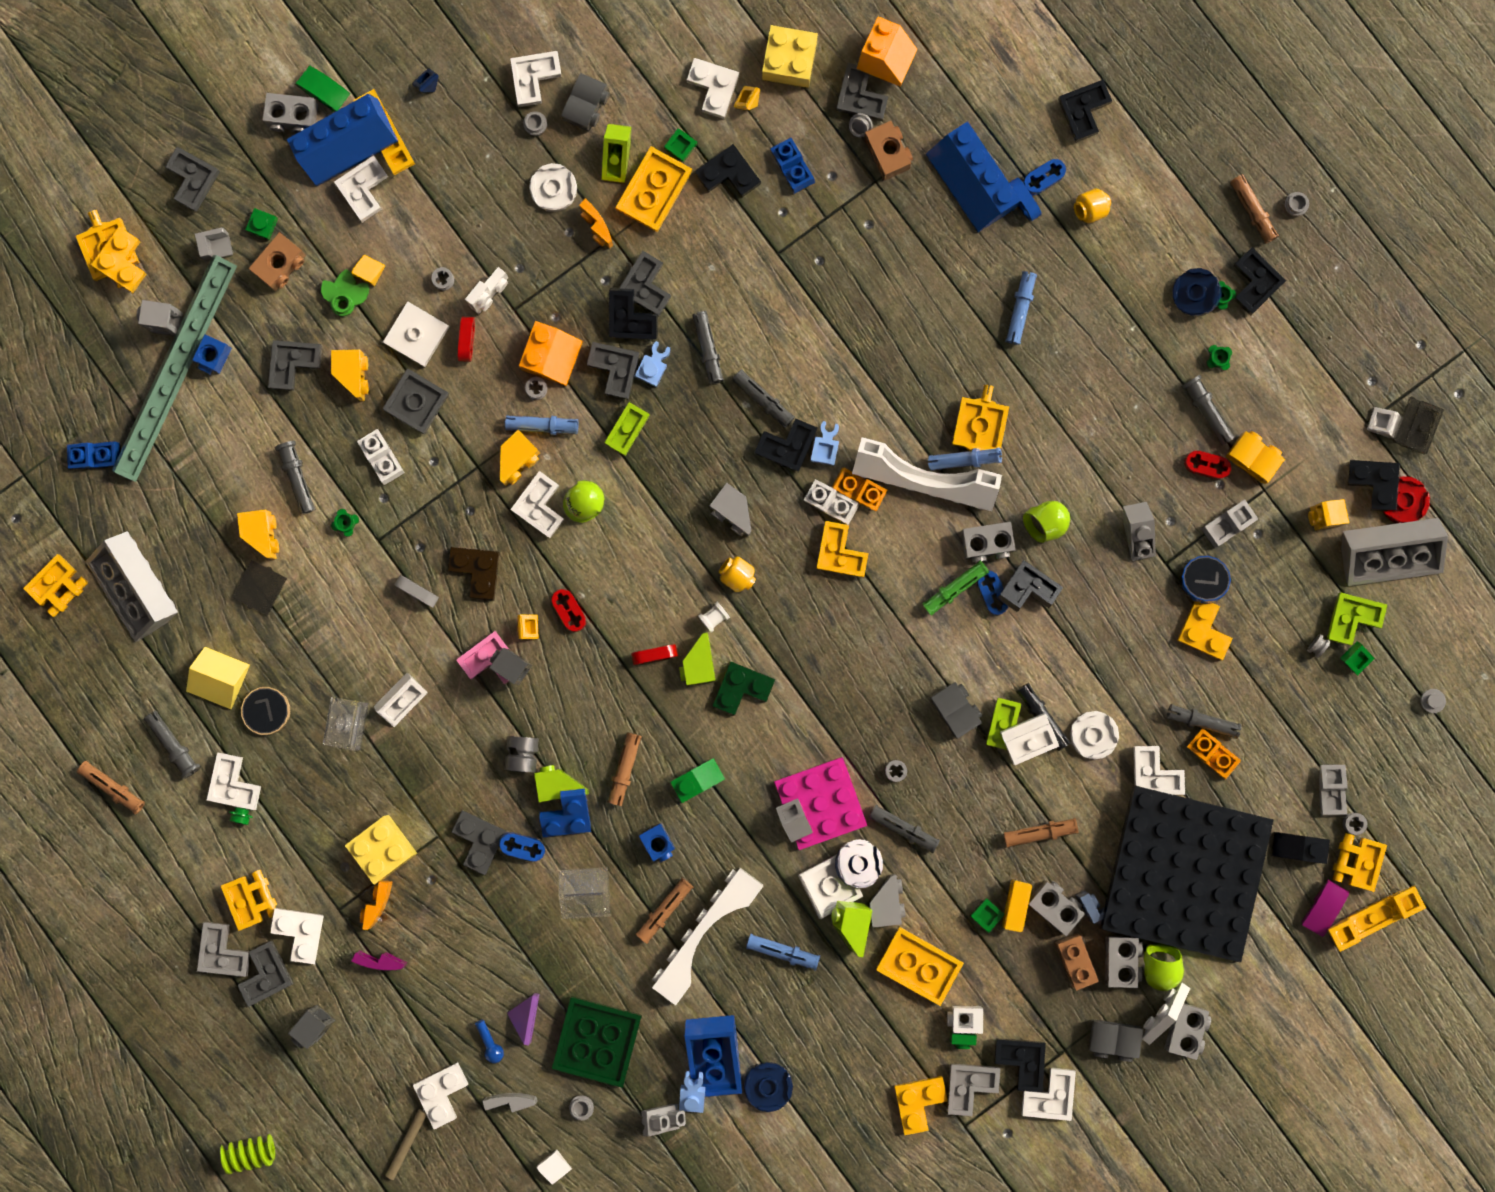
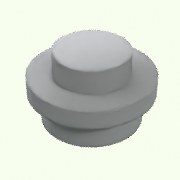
M537 111L528 113L523 121L524 129L530 135H541L547 128L546 117Z
M863 113L853 115L849 121V129L856 137H864L865 132L873 128L871 119Z
M1291 193L1285 200V209L1292 216H1301L1308 210L1309 200L1303 193Z
M1429 689L1422 694L1421 705L1425 711L1438 713L1445 707L1446 698L1440 690Z
M584 1095L576 1096L569 1105L570 1114L576 1120L588 1119L594 1110L592 1100Z

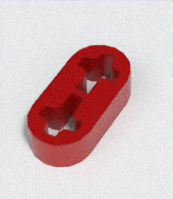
M462 316L458 361H472L475 317Z
M1193 451L1184 460L1185 468L1189 472L1212 479H1223L1231 471V464L1228 459L1203 451ZM1198 456V460L1206 463V465H1198L1194 468V463L1190 462V459ZM1221 462L1225 471L1217 474V469L1211 468L1210 464L1217 465Z
M566 589L557 590L552 596V604L568 630L572 632L581 631L586 625V617L571 592ZM560 594L569 596L570 599L567 600V604L570 608L568 610L562 604H557ZM572 611L576 617L581 616L582 619L579 621V627L569 625V622H571L569 612Z
M676 644L633 652L631 656L633 665L678 657Z

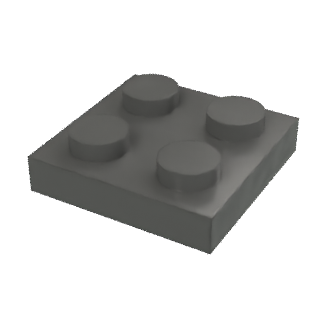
M407 368L384 405L383 410L425 435L449 393Z

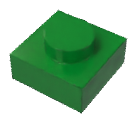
M678 128L666 143L664 149L684 163L698 143Z
M254 208L245 230L270 240L278 218Z
M1358 641L1340 657L1357 676L1375 659Z
M985 898L970 916L989 933L1005 914Z
M950 1031V1042L955 1044V1048L970 1049V1045L976 1046L977 1035L975 1033H953Z

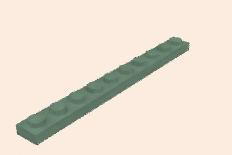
M217 255L212 256L112 472L132 481H137L237 265Z

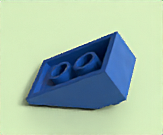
M734 1015L687 1019L685 1022V1043L691 1079L696 1080L698 1079L699 1072L703 1073V1084L701 1087H705V1097L742 1094Z

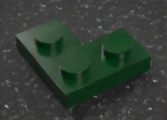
M730 662L713 707L735 715L744 693L767 702L776 679Z

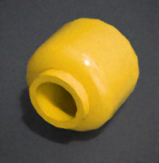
M1092 189L1078 195L1074 204V212L1079 220H1083L1088 224L1107 217L1110 211L1111 199L1102 190Z
M738 556L726 559L719 570L721 582L735 592H741L744 589L749 590L756 580L753 577L754 567Z

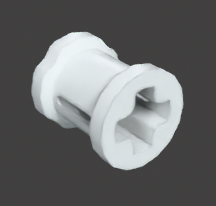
M718 601L705 614L698 615L711 633L719 623L730 618Z

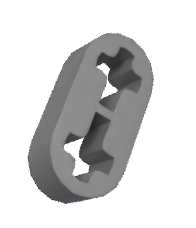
M402 575L398 577L394 584L432 608L439 599L435 594Z

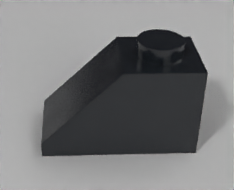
M1274 832L1271 856L1327 864L1330 840Z

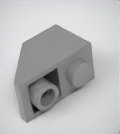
M726 483L710 504V509L713 510L711 515L721 522L727 520L732 524L731 529L741 537L743 534L749 537L751 525L746 496Z
M1147 502L1123 506L1124 528L1132 561L1156 556L1155 521Z
M890 874L869 900V908L872 909V927L901 925V918H906L904 903H899V894H903L902 881L897 879L896 874Z

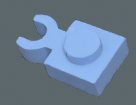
M657 341L652 346V357L645 355L635 374V378L655 387L658 386L667 367V364L662 363V360L666 359L670 354V347H667L664 353H658L659 342Z
M823 421L820 428L823 438L815 437L811 461L834 466L839 441L832 439L837 435L839 425L835 424L834 430L827 432L825 429L826 422Z
M686 1071L684 1077L685 1085H681L679 1110L703 1113L705 1087H701L703 1084V1073L699 1072L698 1079L693 1080L689 1077L690 1072Z

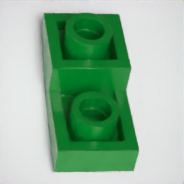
M310 65L295 83L296 86L311 98H317L333 112L338 111L351 94L330 77Z

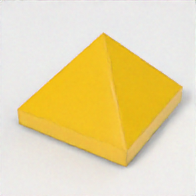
M744 86L733 107L744 110L758 107L760 89L758 87Z
M518 615L517 632L519 639H539L538 615Z

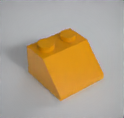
M878 16L861 51L857 69L901 87L917 52V48L900 25Z
M535 321L519 367L524 372L567 386L583 341L557 328Z

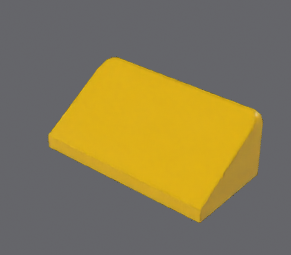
M1014 879L1011 880L1004 911L1005 915L1001 925L1004 929L1017 932L1023 931L1032 890L1031 884Z

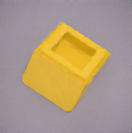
M363 255L353 268L351 274L375 287L385 265Z

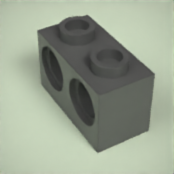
M502 648V650L497 649L489 661L492 663L490 669L514 685H520L533 666L506 648Z
M316 1005L306 1011L288 1034L292 1036L291 1040L296 1046L308 1049L321 1039L336 1020L320 1006Z

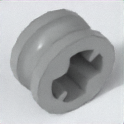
M440 267L432 273V283L437 289L446 291L453 286L454 276L449 269ZM442 273L444 276L449 275L446 279L447 283L444 285L441 282L437 283L440 279L439 275Z
M540 377L530 378L525 385V390L532 399L539 400L547 394V384ZM538 382L543 387L542 391L539 390V394H535L533 390H530V386H534L533 383Z
M1319 634L1309 645L1307 651L1309 653L1314 652V656L1319 658L1328 648L1331 641L1328 639L1324 640L1323 635Z
M893 760L886 765L885 775L891 781H902L907 775V767L902 761ZM892 765L896 767L900 765L903 770H900V772H903L900 777L897 775L892 777L889 772L892 770L889 769Z
M1349 813L1344 817L1342 825L1347 833L1360 835L1367 829V820L1361 814ZM1353 817L1361 823L1360 827H1356L1358 829L1354 831V827L1349 826V822L1353 821Z

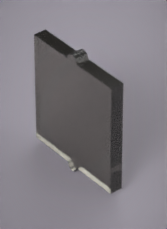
M251 560L232 598L246 604L248 609L254 608L269 615L287 578L272 571V567L266 568Z

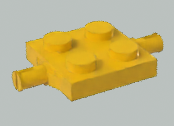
M93 210L92 213H88L93 226L86 232L76 235V239L93 280L98 281L107 276L94 269L91 264L118 227L125 231L127 230L121 218L110 222H101L98 211ZM134 251L127 261L136 265L140 262Z
M984 385L982 398H961L952 445L964 447L969 451H972L974 448L987 450L1000 447L1001 449L1009 406L999 405L991 401L993 386H989L988 390V385Z

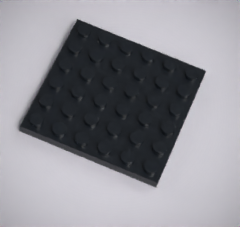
M1133 785L1100 929L1241 962L1274 820Z

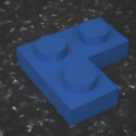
M585 789L560 791L563 810L540 812L543 837L591 832Z

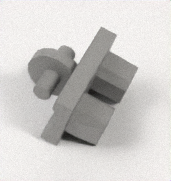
M669 1104L641 1111L643 1117L642 1124L645 1125L643 1136L646 1137L680 1129L679 1127L686 1124L684 1110H678V1104Z

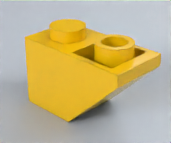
M331 350V374L359 401H365V394H368L369 391L368 380H365L364 371L368 370L367 356H364L361 350Z
M519 430L501 445L500 481L505 486L509 483L511 485L516 483L522 476L520 472L526 467L531 468L539 460L537 456L540 452Z
M1344 499L1321 502L1310 507L1311 511L1308 513L1311 526H1314L1315 531L1343 526L1349 523Z
M266 509L237 513L240 538L266 558L271 560L277 559L276 553H279V543L277 539H274L273 529H276L275 516L271 515V512Z

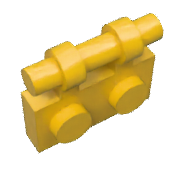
M57 554L23 589L39 605L43 606L49 600L53 605L47 612L55 617L60 611L64 612L68 608L67 604L75 596H79L83 592L82 589L88 584V581L81 576L74 582L71 577L77 571L61 555ZM65 585L68 590L59 598L55 593Z
M1345 833L1343 842L1339 844L1338 849L1341 850L1338 861L1334 863L1332 869L1335 870L1332 880L1342 883L1344 873L1351 876L1348 885L1374 892L1387 845L1361 838L1358 847L1352 845L1355 835ZM1350 852L1356 854L1353 868L1347 866Z
M261 870L252 873L255 881L252 884H248L246 876L221 885L238 931L262 922L263 919L260 912L263 910L267 911L269 918L273 917L274 908H276L275 905L277 903L275 898L272 899L267 887L269 885L268 880L263 877ZM257 889L263 903L258 905L252 894V891Z

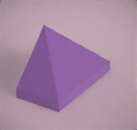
M534 993L507 1013L524 1045H529L532 1041L540 995L538 993Z

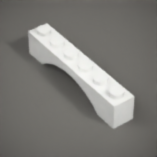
M861 438L852 474L862 478L881 481L885 484H892L911 491H918L933 497L944 498L955 503H962L988 511L993 510L1002 477L1000 474L981 469L957 474H941L926 471L902 460L885 443Z
M741 868L737 872L734 869L725 879V882L728 883L723 891L720 889L716 891L710 900L713 905L708 911L703 909L697 917L696 921L699 923L694 931L690 928L681 939L684 942L683 946L679 951L676 948L667 958V961L670 962L665 970L660 968L652 978L655 982L652 988L674 1005H677L691 985L692 959L704 933L724 915L736 909L749 906L763 887L762 883Z

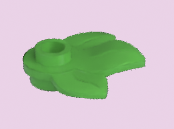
M345 269L339 274L335 283L324 280L321 286V293L323 298L331 303L332 311L336 315L344 317L350 315L355 306L364 303L369 294V284H357L351 272ZM342 301L347 302V306L344 309L339 307Z

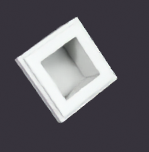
M1374 407L1367 430L1394 439L1401 416L1396 411Z
M557 1149L536 1167L552 1185L572 1169Z

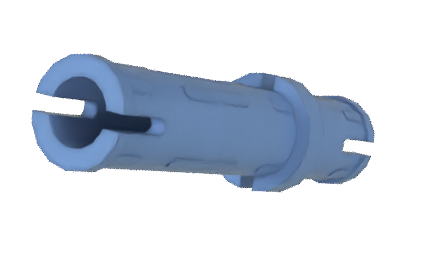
M1022 271L1019 290L1015 292L1014 296L1016 302L1005 340L1007 343L1021 344L1020 341L1029 304L1034 298L1032 292L1037 278L1035 273L1030 272L1029 275L1027 271Z
M506 415L505 419L506 431L545 432L556 435L557 433L578 434L579 428L578 419L557 418V416L539 418Z
M1000 447L987 450L974 448L969 452L929 455L928 461H932V463H928L931 471L972 465L976 468L981 467V464L1001 463L1002 457L999 456L1002 455Z
M750 934L746 949L788 961L790 965L798 964L815 971L820 959V955L799 950L800 947L798 946L793 948Z

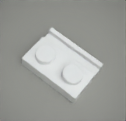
M1045 713L1000 732L1013 765L1059 747Z

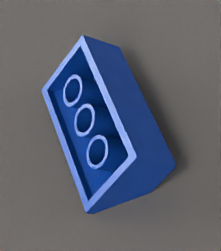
M366 94L287 139L297 162L316 186L323 184L398 142L379 100L370 94Z
M968 121L947 134L926 153L927 158L978 233L1019 206L1020 198Z

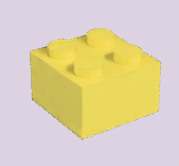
M771 25L762 70V80L809 88L818 33Z
M389 815L380 818L345 845L374 885L384 880L418 854Z

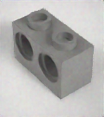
M266 93L263 122L272 131L283 132L284 129L293 130L294 133H299L316 123L318 103L311 97ZM277 110H284L281 117L274 118V113ZM301 112H307V117L304 120H297V116Z
M142 300L141 306L137 309L136 317L139 321L138 324L151 333L175 336L182 322L183 313L172 304Z
M1011 522L966 528L961 531L965 559H972V563L979 562L980 560L986 561V556L993 555L996 556V559L1008 558L1010 553L1016 550ZM995 536H1004L1007 541L1006 546L1003 548L996 546L994 542ZM972 539L982 541L983 548L981 551H974L971 548L970 542Z
M1044 880L1030 897L1028 905L1063 935L1067 936L1085 915L1080 910L1083 905L1073 897L1068 900L1061 894L1064 889L1056 882L1048 883ZM1045 892H1051L1054 896L1053 902L1049 905H1044L1041 900ZM1064 908L1072 910V917L1068 921H1063L1060 917V913Z
M1105 936V985L1107 987L1138 988V982L1142 981V968L1138 967V957H1142L1143 952L1142 942H1139V938L1132 936ZM1122 943H1128L1130 946V951L1125 956H1121L1118 951ZM1122 968L1129 969L1130 974L1126 980H1120L1118 977V972Z
M1184 1003L1177 1020L1169 1028L1164 1049L1170 1053L1197 1060L1198 1054L1202 1055L1205 1041L1202 1040L1204 1031H1208L1211 1024L1209 1011ZM1191 1013H1196L1198 1017L1194 1025L1187 1024V1017ZM1185 1037H1190V1047L1182 1049L1180 1045L1181 1040Z

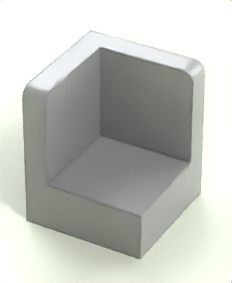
M224 228L195 234L199 255L205 262L211 261L213 255L221 258L233 255L229 233Z
M798 798L776 808L781 824L791 842L813 833Z

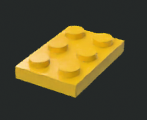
M650 146L615 207L616 210L658 233L690 177L692 168Z
M898 927L876 970L941 1006L964 963L905 929Z

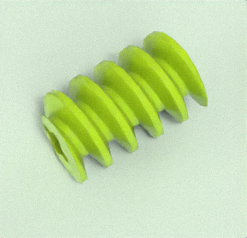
M271 1134L267 1135L266 1142L263 1141L261 1136H258L257 1144H254L252 1138H248L247 1146H244L243 1141L239 1140L238 1148H235L232 1142H229L228 1150H225L223 1145L220 1148L222 1167L228 1175L234 1173V1170L238 1173L242 1172L244 1168L248 1171L252 1170L254 1166L259 1169L263 1164L269 1167L275 1160L276 1154Z

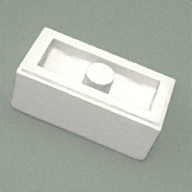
M406 673L375 704L374 708L380 716L395 727L428 692L410 674Z

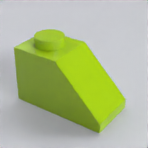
M614 124L607 125L603 142L601 180L625 183L632 127Z
M708 632L700 636L683 660V667H679L681 682L686 681L687 686L716 681Z
M554 765L540 767V772L534 773L539 802L561 799L560 791L585 789V793L589 794L588 788L563 770H555Z
M837 901L836 907L832 910V924L848 948L858 957H863L872 909L864 903Z

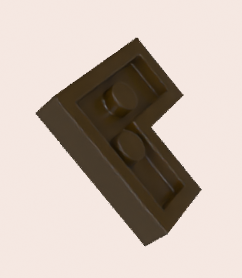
M451 547L448 571L472 574L470 598L495 600L500 552Z

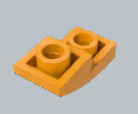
M585 198L579 205L582 211L580 215L589 224L594 222V225L591 227L592 234H594L592 236L593 240L601 247L606 245L608 248H611L613 243L603 218Z
M845 467L841 468L831 487L840 494L874 511L878 510L887 492L885 488L869 479L852 474V471Z
M1203 728L1187 746L1190 751L1225 780L1241 762L1238 757L1222 746L1221 742Z
M382 880L378 883V886L375 885L373 900H376V904H367L365 909L362 908L360 923H363V930L371 929L380 918L389 899L392 881Z

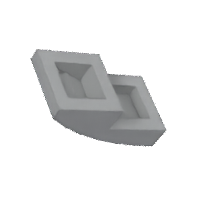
M1244 499L1201 529L1214 548H1217L1257 521L1258 517Z
M1320 765L1319 796L1321 817H1343L1347 815L1345 794L1347 777L1345 765Z
M503 1093L485 1097L482 1102L485 1111L509 1103L511 1112H515L536 1105L538 1100L536 1096L529 1094Z

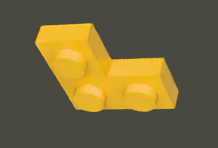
M121 227L117 228L91 264L94 269L132 294L147 275L144 271L127 261L140 244V240Z
M825 521L816 569L864 578L869 553L845 549L849 525Z
M1194 601L1177 641L1222 661L1233 638L1211 629L1220 606L1214 603L1203 604Z
M938 1076L894 1085L904 1135L929 1131L924 1106L948 1102L943 1077Z

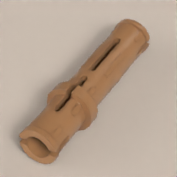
M1244 174L1230 181V184L1252 219L1251 224L1256 226L1265 244L1278 238L1279 234L1269 220L1270 215L1268 212L1265 213Z
M627 732L615 777L612 776L611 781H613L607 803L618 806L623 805L627 786H630L631 783L629 781L642 736Z
M84 761L78 768L77 774L83 776L97 788L111 796L113 802L122 804L135 815L145 805L143 800H140L128 791L129 788L127 786L119 785L106 774L89 764L88 761ZM94 775L100 778L105 783H107L108 786H106L104 783L95 778ZM114 789L117 790V791H118L119 793H121L122 795H124L126 798H128V800H126L124 797H122L121 795H119L118 793H116V792L114 791Z
M1076 818L1059 822L1048 821V824L1003 833L1005 844L1008 848L1051 838L1052 840H1057V837L1077 834L1079 832Z
M682 877L654 913L651 912L648 915L649 919L636 935L648 944L659 928H663L666 925L664 922L694 887ZM678 892H680V894L676 897L672 904L666 909V907L674 899ZM657 920L654 926L650 929L651 925Z

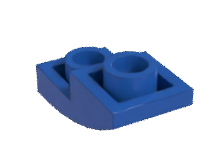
M792 138L770 148L794 194L815 183L813 175L805 164L802 154Z
M119 442L67 445L68 469L114 467L120 454Z

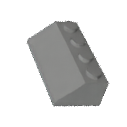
M1434 518L1343 531L1341 552L1347 586L1443 573L1448 535L1440 519Z
M128 531L104 540L85 561L135 642L168 623L178 613L173 601L169 599L162 583L156 578L149 562L143 557L137 547V543L132 539Z

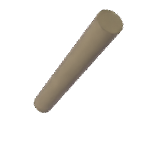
M418 1110L385 1175L387 1178L395 1179L427 1116L424 1110Z

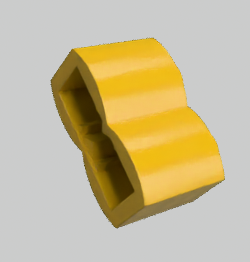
M1245 431L1241 433L1225 457L1259 482L1267 484L1285 459L1281 456L1282 452L1272 445L1268 447L1261 442L1262 437L1253 431L1249 433Z

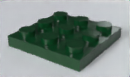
M571 996L552 1069L623 1088L642 1015Z

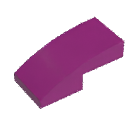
M1327 880L1314 898L1315 903L1303 918L1302 925L1324 937L1342 909L1349 891Z
M362 951L356 952L351 961L358 965L378 970H399L406 967L408 963L387 952L383 953L380 959H377Z

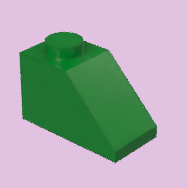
M713 758L670 783L681 803H684L725 780Z

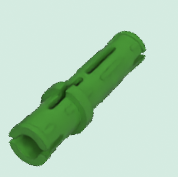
M980 560L953 582L939 588V592L922 603L932 616L947 603L951 604L954 602V598L988 574L989 570Z

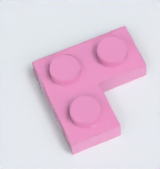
M494 631L456 661L472 680L492 665L489 661L497 649L509 648L498 633ZM496 673L504 684H507L509 682L507 679Z

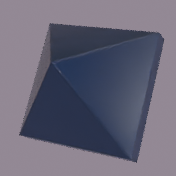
M429 68L412 82V85L421 92H435L439 76Z

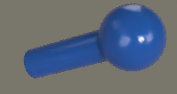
M481 1019L475 1023V1026L486 1047L485 1058L490 1063H499L504 1057V1050L500 1045L494 1043L484 1019Z

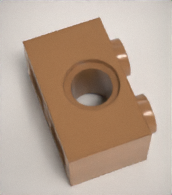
M892 121L865 132L864 140L884 181L909 170L913 160L909 148H904L901 142L903 136L899 127H894ZM890 145L896 149V152L894 154H887L883 148Z
M279 232L249 267V270L274 291H277L278 288L281 289L289 281L288 276L293 270H298L303 265L306 254ZM278 259H284V265L281 268L274 267Z
M1075 933L1054 942L1073 989L1077 991L1099 982L1081 935Z

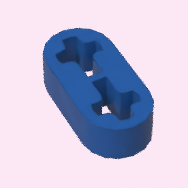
M1052 159L1030 172L1023 183L1031 195H1038L1063 179L1066 173L1065 164L1061 160ZM1051 166L1060 168L1059 176L1052 174L1047 177L1046 174L1050 172ZM1042 177L1043 180L1040 181L1038 189L1035 186H1029L1031 178L1036 181Z
M1018 177L1010 181V185L1021 200L1019 208L1025 217L1031 222L1041 216L1042 213L1024 183Z
M989 571L986 575L995 581L991 584L993 592H990L987 585H982V582L985 580L984 577L977 581V586L987 610L992 615H1001L1006 612L1008 606L1003 604L1001 605V611H998L997 608L992 609L991 604L994 602L992 595L995 594L996 598H998L1003 590V586L998 575L993 571Z
M507 832L499 839L500 849L509 856L528 861H538L545 854L542 842L533 837ZM510 837H513V841L520 844V848L512 846L510 850H507L504 841H509ZM534 844H537V848L540 851L539 853H534L533 856H530V852L524 849V846L533 847Z

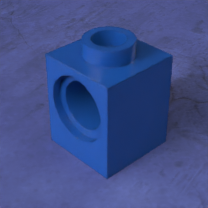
M205 334L192 360L199 364L198 369L208 374H211L212 371L220 374L232 348ZM215 351V359L207 362V354Z
M662 823L639 835L653 861L659 859L661 863L673 856L671 851L675 847ZM659 837L665 841V848L662 851L653 849L652 840Z

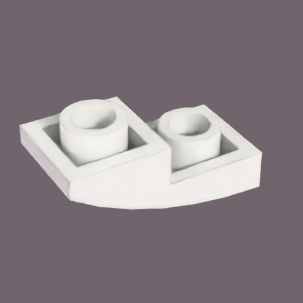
M378 429L357 441L384 485L405 473Z
M816 479L804 498L805 502L846 525H849L860 505L858 502L840 494L835 489Z

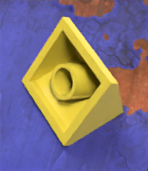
M204 647L189 668L186 692L232 709L250 665Z

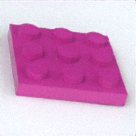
M843 757L774 781L782 804L784 805L798 798L812 828V834L796 840L799 850L867 826Z

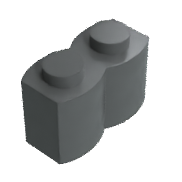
M580 73L562 112L561 117L563 121L588 132L591 127H596L600 118L598 110L601 105H606L610 96V92H607V84Z
M953 682L930 697L954 737L958 739L982 723L979 719L982 717V714L975 704L972 706L966 699L969 694L962 684L957 685L956 682Z
M1092 1019L1088 1049L1093 1051V1055L1096 1057L1108 1058V1055L1112 1054L1118 1055L1119 1060L1133 1062V1058L1140 1057L1143 1028L1136 1025Z

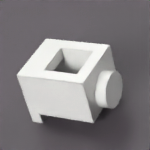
M952 1006V1012H947V1026L952 1027L953 1033L983 1034V1008L981 1006ZM963 1014L969 1017L965 1023L960 1022V1016Z

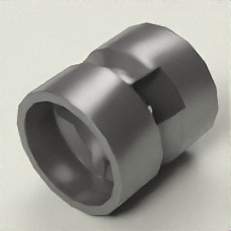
M507 736L506 750L509 751V755L505 756L504 770L536 772L537 759L534 757V754L538 752L539 738Z

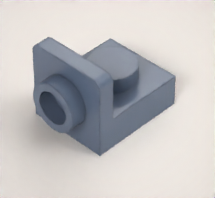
M1086 891L1077 894L1076 897L1080 904L1083 905L1082 908L1089 921L1093 924H1101V920L1104 917V908L1099 911L1097 910L1100 904L1094 894L1090 895Z

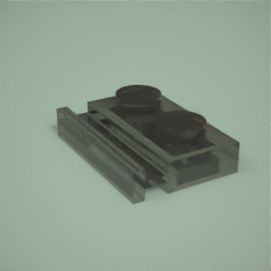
M1411 396L1408 399L1392 442L1426 455L1444 409L1425 401L1417 400Z

